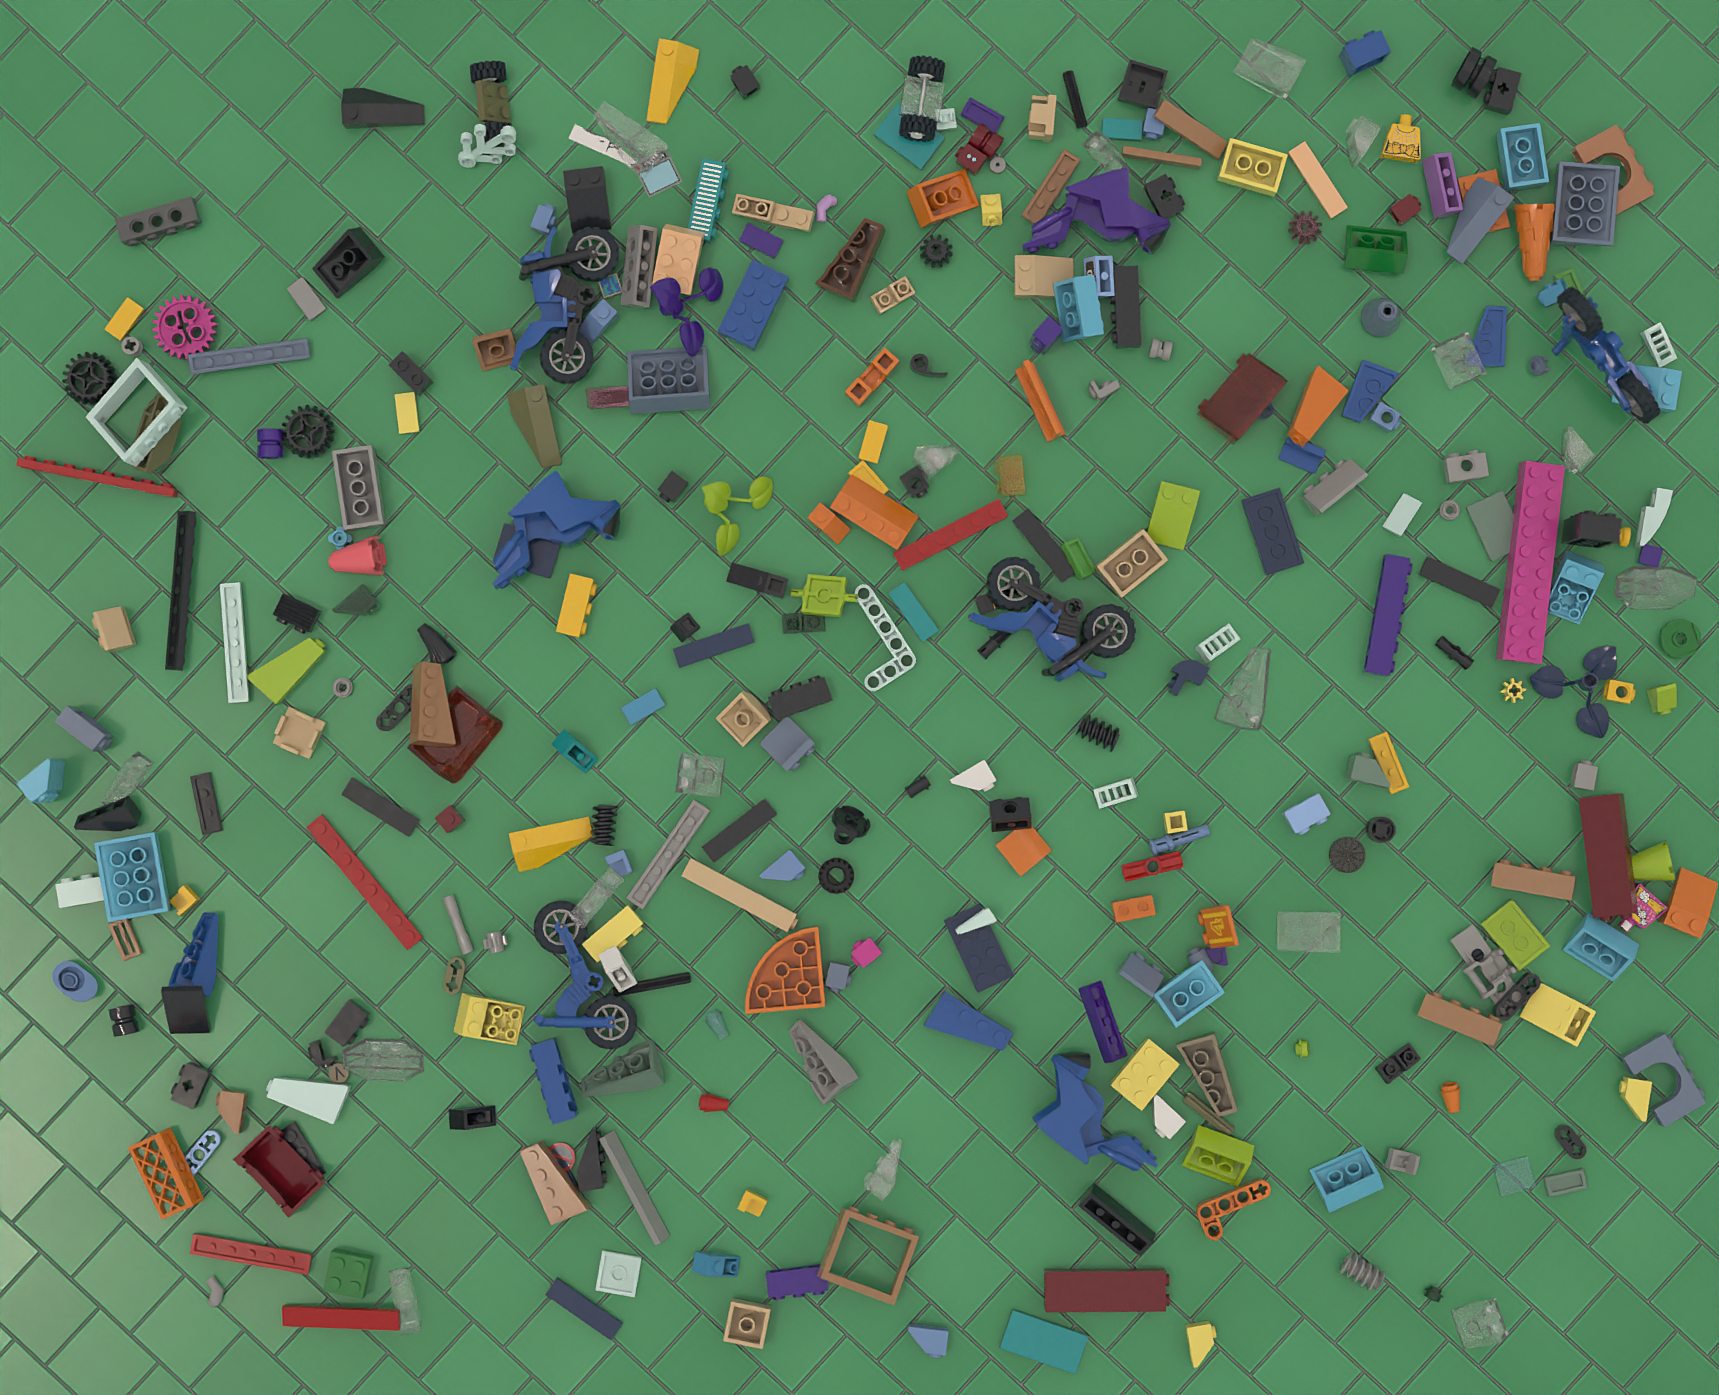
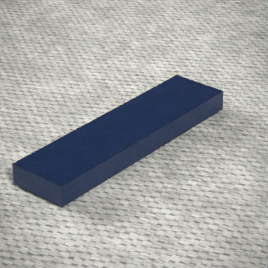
M747 623L674 648L673 651L678 666L681 668L754 643V639Z
M558 1277L545 1294L609 1340H612L623 1324Z

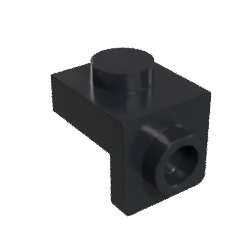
M320 1040L309 1043L308 1053L310 1058L314 1059L315 1066L321 1065L322 1068L334 1065L333 1061L338 1060L337 1056L325 1059Z

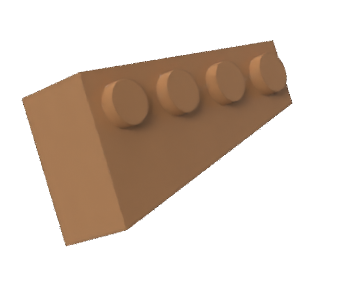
M420 662L413 666L410 744L449 748L456 745L441 664Z
M1500 859L1499 863L1495 862L1491 886L1572 901L1576 877H1573L1572 872L1560 870V874L1552 873L1551 868L1540 867V870H1535L1529 864L1520 863L1518 867L1513 866L1512 861Z
M1433 991L1431 995L1426 993L1418 1016L1495 1047L1503 1024L1499 1023L1500 1018L1490 1014L1488 1018L1480 1015V1010L1472 1007L1469 1010L1461 1007L1462 1003L1453 999L1450 1002L1442 1000L1443 995Z
M543 1140L529 1145L520 1151L551 1225L587 1211L591 1207V1204L579 1192V1188L574 1185L567 1172L559 1165L558 1160Z

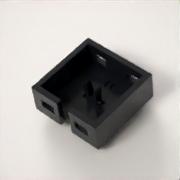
M1130 60L1117 101L1144 109H1157L1161 96L1158 89L1162 90L1168 71Z

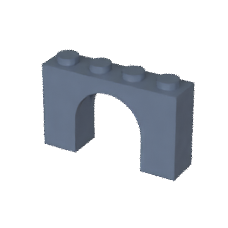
M1659 1032L1619 1057L1627 1071L1632 1075L1659 1062H1664L1673 1069L1676 1075L1674 1091L1669 1097L1650 1107L1658 1124L1666 1127L1706 1102L1703 1099L1705 1095L1699 1086L1696 1087L1693 1082L1695 1078L1692 1072L1684 1067V1058L1673 1048L1675 1044L1670 1035Z

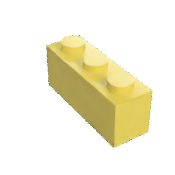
M627 905L582 945L595 961L599 962V954L614 946H617L618 949L622 948L628 942L626 940L631 934L636 936L643 930L641 925L644 922L631 906Z

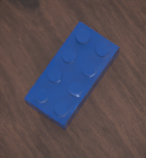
M752 259L718 329V334L755 351L789 281L788 276Z

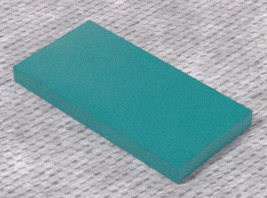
M1012 1309L1000 1348L1076 1374L1088 1335Z

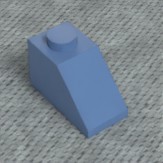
M602 299L588 314L579 327L578 332L593 344L617 319L619 314Z
M789 850L759 876L762 879L790 881L794 878L797 881L805 874L803 869L806 867Z
M908 1323L909 1333L925 1353L934 1358H941V1355L946 1356L948 1328Z

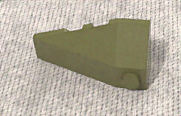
M545 384L523 388L507 394L511 415L541 467L547 468L561 465L562 461Z

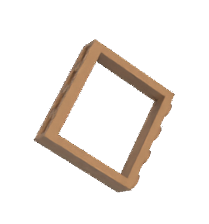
M849 1206L848 1209L842 1207L817 1276L894 1305L919 1236L914 1235L915 1230L903 1227V1230L896 1228L897 1224L885 1220L882 1223L877 1221L878 1216L867 1213L866 1216L859 1214L860 1210ZM849 1217L909 1239L889 1294L829 1272Z

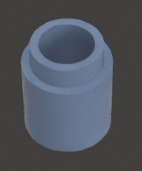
M1197 946L1188 951L1189 955L1186 958L1191 966L1202 960L1210 972L1214 970L1212 967L1213 963L1204 948L1199 949Z

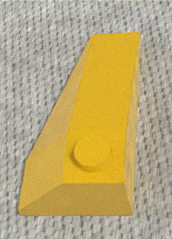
M659 38L646 121L667 124L688 82L696 71L699 49L681 42Z

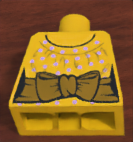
M1401 114L1399 124H1391L1380 153V158L1418 163L1421 158L1420 128L1411 126V115Z

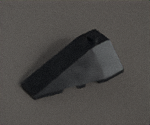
M366 88L343 89L341 103L342 124L346 129L425 125L423 104Z

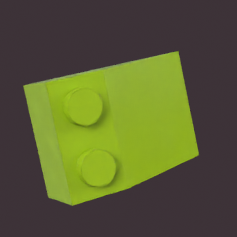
M1164 481L1159 483L1147 529V534L1154 543L1184 550L1197 506L1199 490Z

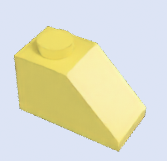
M1623 1077V1081H1620L1619 1092L1622 1099L1638 1120L1646 1122L1652 1082Z
M1209 1321L1185 1325L1191 1363L1194 1368L1200 1365L1214 1345L1213 1338H1216V1331Z

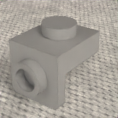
M1390 1148L1385 1167L1416 1175L1420 1156Z

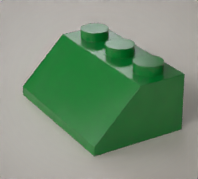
M1347 225L1344 268L1404 274L1408 258L1406 231Z

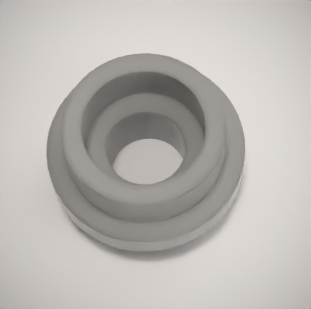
M1447 500L1440 506V514L1446 520H1453L1460 513L1459 505L1453 500ZM1447 507L1452 508L1453 512L1451 514L1446 512Z
M339 678L333 684V692L338 697H348L353 691V684L347 678ZM345 684L347 688L342 692L340 686Z

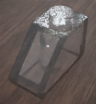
M1095 131L1083 144L1090 156L1107 172L1122 169L1128 164L1112 141L1098 131Z
M1569 426L1563 430L1561 459L1563 460L1562 465L1565 466L1567 471L1576 473L1596 456L1575 430Z

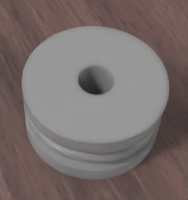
M995 157L991 160L990 170L994 174H1001L1005 170L1006 162L1003 158Z

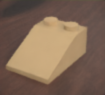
M1015 255L1014 299L1055 298L1053 283L1074 277L1073 258Z

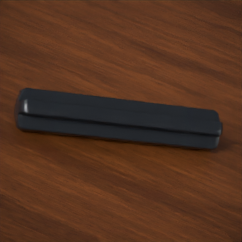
M1072 70L1063 73V79L1077 129L1087 127V121L1075 76Z

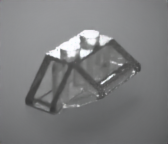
M1632 566L1616 577L1614 595L1630 609H1671L1688 598L1690 599L1695 596L1697 577L1674 567Z
M366 1038L344 1049L342 1052L343 1068L350 1070L365 1080L407 1081L424 1071L423 1052L407 1040Z

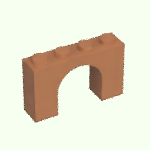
M1617 124L1575 146L1571 150L1577 163L1588 164L1600 157L1609 156L1616 158L1623 164L1626 170V182L1623 188L1618 191L1616 215L1654 195L1653 184L1650 180L1646 179L1642 164L1636 161L1634 149L1632 146H1628L1625 140L1626 135Z

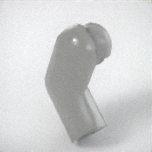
M213 1275L206 1283L211 1289L208 1304L211 1307H216L222 1302L224 1289Z

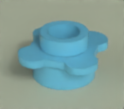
M337 527L336 531L328 536V541L336 545V549L339 550L352 541V536L347 534L343 527Z

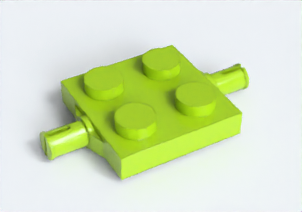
M808 574L807 582L803 589H791V597H802L801 612L808 615L841 618L845 602L857 603L858 594H847L848 579L846 577Z

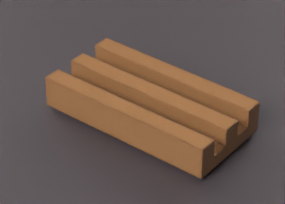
M129 918L108 924L123 961L143 953ZM123 922H124V924H125V926H126V929H127V931H128V933H129V936H130V938H131V940H132V943H133V945H134V947H135L136 952L133 951V948H132V946H131V943H130V941H129V939H128V936H127V934H126V932H125V929H124V927H123V925H122ZM116 925L120 930V933L129 951V955H127L124 950V947L115 929Z

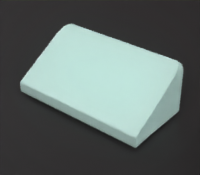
M1403 493L1382 527L1400 537L1422 502Z

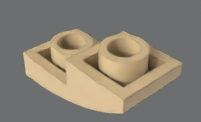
M904 276L890 284L887 288L872 295L869 299L878 314L881 315L916 292L907 277Z

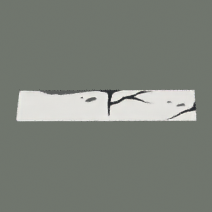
M576 124L574 125L569 139L634 167V163L638 162L615 141Z

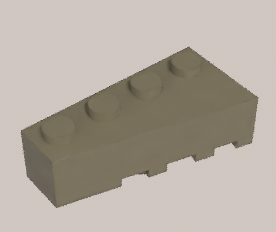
M1215 1032L1177 1042L1178 1050L1194 1074L1217 1116L1220 1117L1238 1112Z

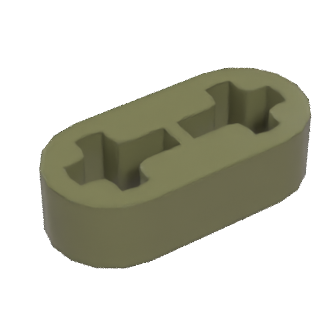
M461 957L451 958L447 964L443 988L446 993L451 995L458 993L462 988L466 962ZM458 960L462 968L457 970V974H454L455 968L452 967V963H456ZM453 977H456L455 984L458 985V988H454L451 991L447 983L452 982Z

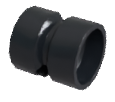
M1374 817L1366 825V834L1374 842L1386 843L1394 837L1396 832L1394 822L1386 817Z
M134 1004L108 1010L111 1020L115 1021V1024L112 1025L114 1037L140 1032L138 1021L133 1019L136 1015Z

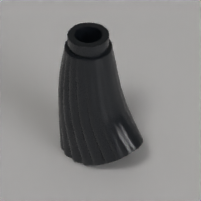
M424 623L418 628L417 632L428 649L430 663H449L457 655L458 652L431 626Z

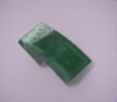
M803 613L782 614L783 634L826 631L825 616Z

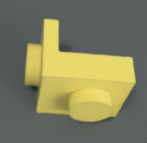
M1000 194L980 195L982 225H1002Z

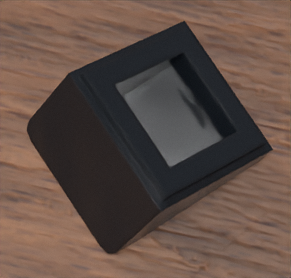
M689 612L670 626V629L680 642H684L701 628Z

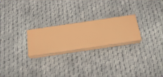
M1305 141L1288 152L1291 160L1330 219L1348 208Z

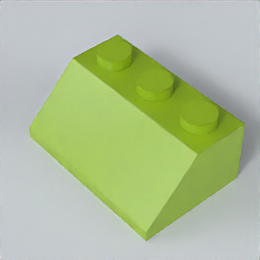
M1198 1125L1190 1140L1182 1166L1238 1187L1251 1164L1254 1145Z

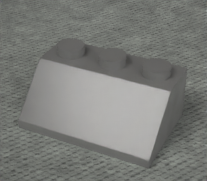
M1342 459L1334 466L1336 469L1331 474L1326 472L1319 478L1320 483L1314 487L1311 484L1303 491L1305 495L1301 499L1317 516L1360 483L1368 474L1351 459L1346 462Z

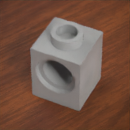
M1581 760L1580 763H1574L1570 787L1594 790L1598 767L1592 766L1593 762Z

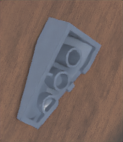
M1478 177L1465 194L1462 205L1463 210L1459 212L1446 253L1462 265L1514 197L1500 186Z

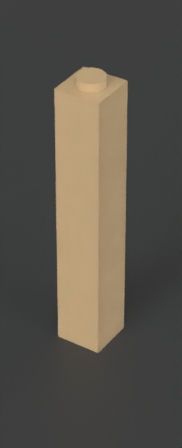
M693 858L689 860L682 874V877L788 932L789 928L793 930L798 922V919L795 918L797 913Z

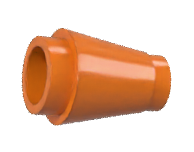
M1457 1082L1442 1084L1440 1092L1448 1112H1459L1460 1087L1457 1085Z

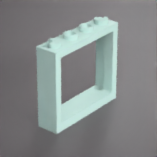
M136 358L87 414L86 418L124 462L136 467L188 407L148 363ZM147 377L169 403L133 445L126 450L104 424L140 382Z

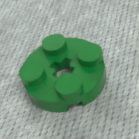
M1676 619L1668 622L1660 630L1659 642L1667 656L1683 659L1692 656L1697 651L1698 645L1701 642V635L1699 629L1693 623L1685 619ZM1678 633L1680 634V636L1685 637V639L1682 640L1683 644L1681 645L1679 642L1675 641V638H1677Z

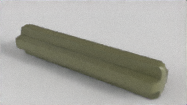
M1189 1092L1185 1095L1183 1101L1220 1132L1228 1136L1233 1133L1234 1127L1221 1116L1218 1117L1216 1112L1194 1094Z

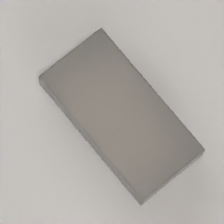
M303 277L286 288L310 321L327 310Z

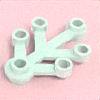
M482 124L475 125L474 135L476 136L477 148L471 150L470 145L473 141V135L468 132L461 134L460 142L463 144V151L458 154V160L463 167L471 168L475 166L476 162L499 164L502 162V154L507 156L515 155L516 146L512 143L516 141V131L512 126H504L499 135L485 142L486 126ZM502 142L506 143L504 147H495Z

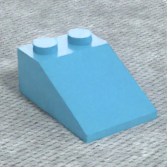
M1636 365L1647 383L1652 387V394L1655 397L1654 400L1659 405L1660 412L1671 413L1675 411L1682 371ZM1612 393L1611 403L1620 404Z
M1200 960L1161 985L1153 995V999L1172 1026L1177 1028L1225 992L1204 962Z

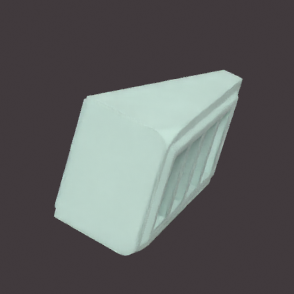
M1661 322L1640 333L1658 367H1662L1677 359ZM1657 331L1658 335L1651 338L1650 335ZM1658 339L1662 340V342L1657 345H1654L1653 343ZM1665 346V350L1657 352L1656 349ZM1668 352L1670 356L1661 360L1660 356Z
M1227 624L1195 647V650L1207 664L1238 642L1240 638L1231 625ZM1224 631L1228 634V636H1229L1230 639L1232 640L1231 642H1229L1228 639H1227V638L1225 637V635L1223 634ZM1217 636H1219L1220 639L1222 640V642L1225 644L1224 647L1222 646V644L1220 643V641L1217 639ZM1211 641H1212V642L1214 643V645L1217 647L1218 651H1216V650L1214 649V647H1213L1212 644L1210 643Z
M1133 777L1093 790L1099 809L1139 796ZM1124 784H1128L1131 794H1127ZM1118 786H1120L1123 797L1119 796L1117 790ZM1111 788L1115 796L1114 800H1112L1109 792V789ZM1102 791L1105 792V795H1106V798H1107V801H1108V802H1105V803H1104V800H1103V797H1102V794H1101Z
M986 907L955 928L957 934H962L995 923L997 920L990 909Z

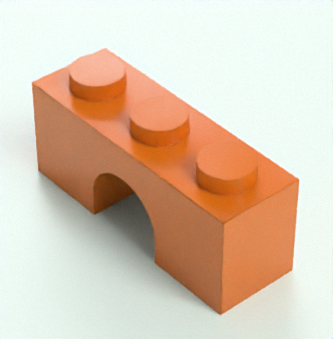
M884 348L871 362L866 371L860 377H857L847 388L845 395L860 408L899 365V360Z

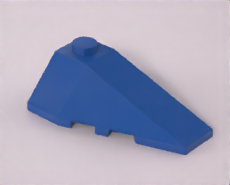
M203 912L192 933L193 940L191 944L185 946L183 950L185 955L181 963L177 962L173 969L168 987L202 986L204 996L210 997L216 979L218 914Z

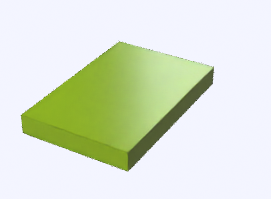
M1513 899L1481 923V926L1499 948L1502 949L1518 971L1550 947V944Z

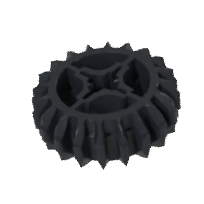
M85 352L84 358L81 354H77L78 360L70 359L73 363L72 366L66 364L65 367L69 369V372L64 371L63 375L68 376V378L63 379L62 382L69 384L64 389L65 391H70L68 396L71 398L75 397V402L79 403L82 400V404L87 405L89 401L90 405L94 406L95 399L99 402L111 385H114L115 382L112 379H116L117 375L111 374L115 371V367L110 366L111 361L105 360V356L100 355L98 357L96 352H93L92 355L89 352ZM89 364L84 372L78 373L82 366ZM97 364L104 372V379L97 375ZM87 376H92L97 380H92V382L90 381L89 383L86 379L82 377L87 378ZM75 379L82 381L83 394L78 390ZM102 385L97 392L90 394L95 386Z
M306 405L305 411H303L301 406H298L299 413L291 410L293 417L291 418L286 415L285 418L289 422L288 424L282 423V426L287 428V430L281 431L283 435H287L282 439L283 442H289L286 448L291 449L293 447L291 453L294 455L299 451L298 456L300 458H303L305 453L307 459H311L312 452L316 458L319 457L318 451L325 454L326 452L323 447L331 448L327 441H334V438L329 436V434L335 433L334 429H329V427L334 425V422H327L331 418L330 415L323 416L325 411L321 409L318 412L317 406H313L311 410L310 406ZM306 416L316 417L322 424L310 425ZM300 420L301 427L293 434L294 426ZM307 426L309 429L312 430L310 432V438L306 434H304L305 432H307ZM321 430H323V436L321 440L319 441V443L315 444L316 435L322 432ZM306 439L310 447H300L295 440Z

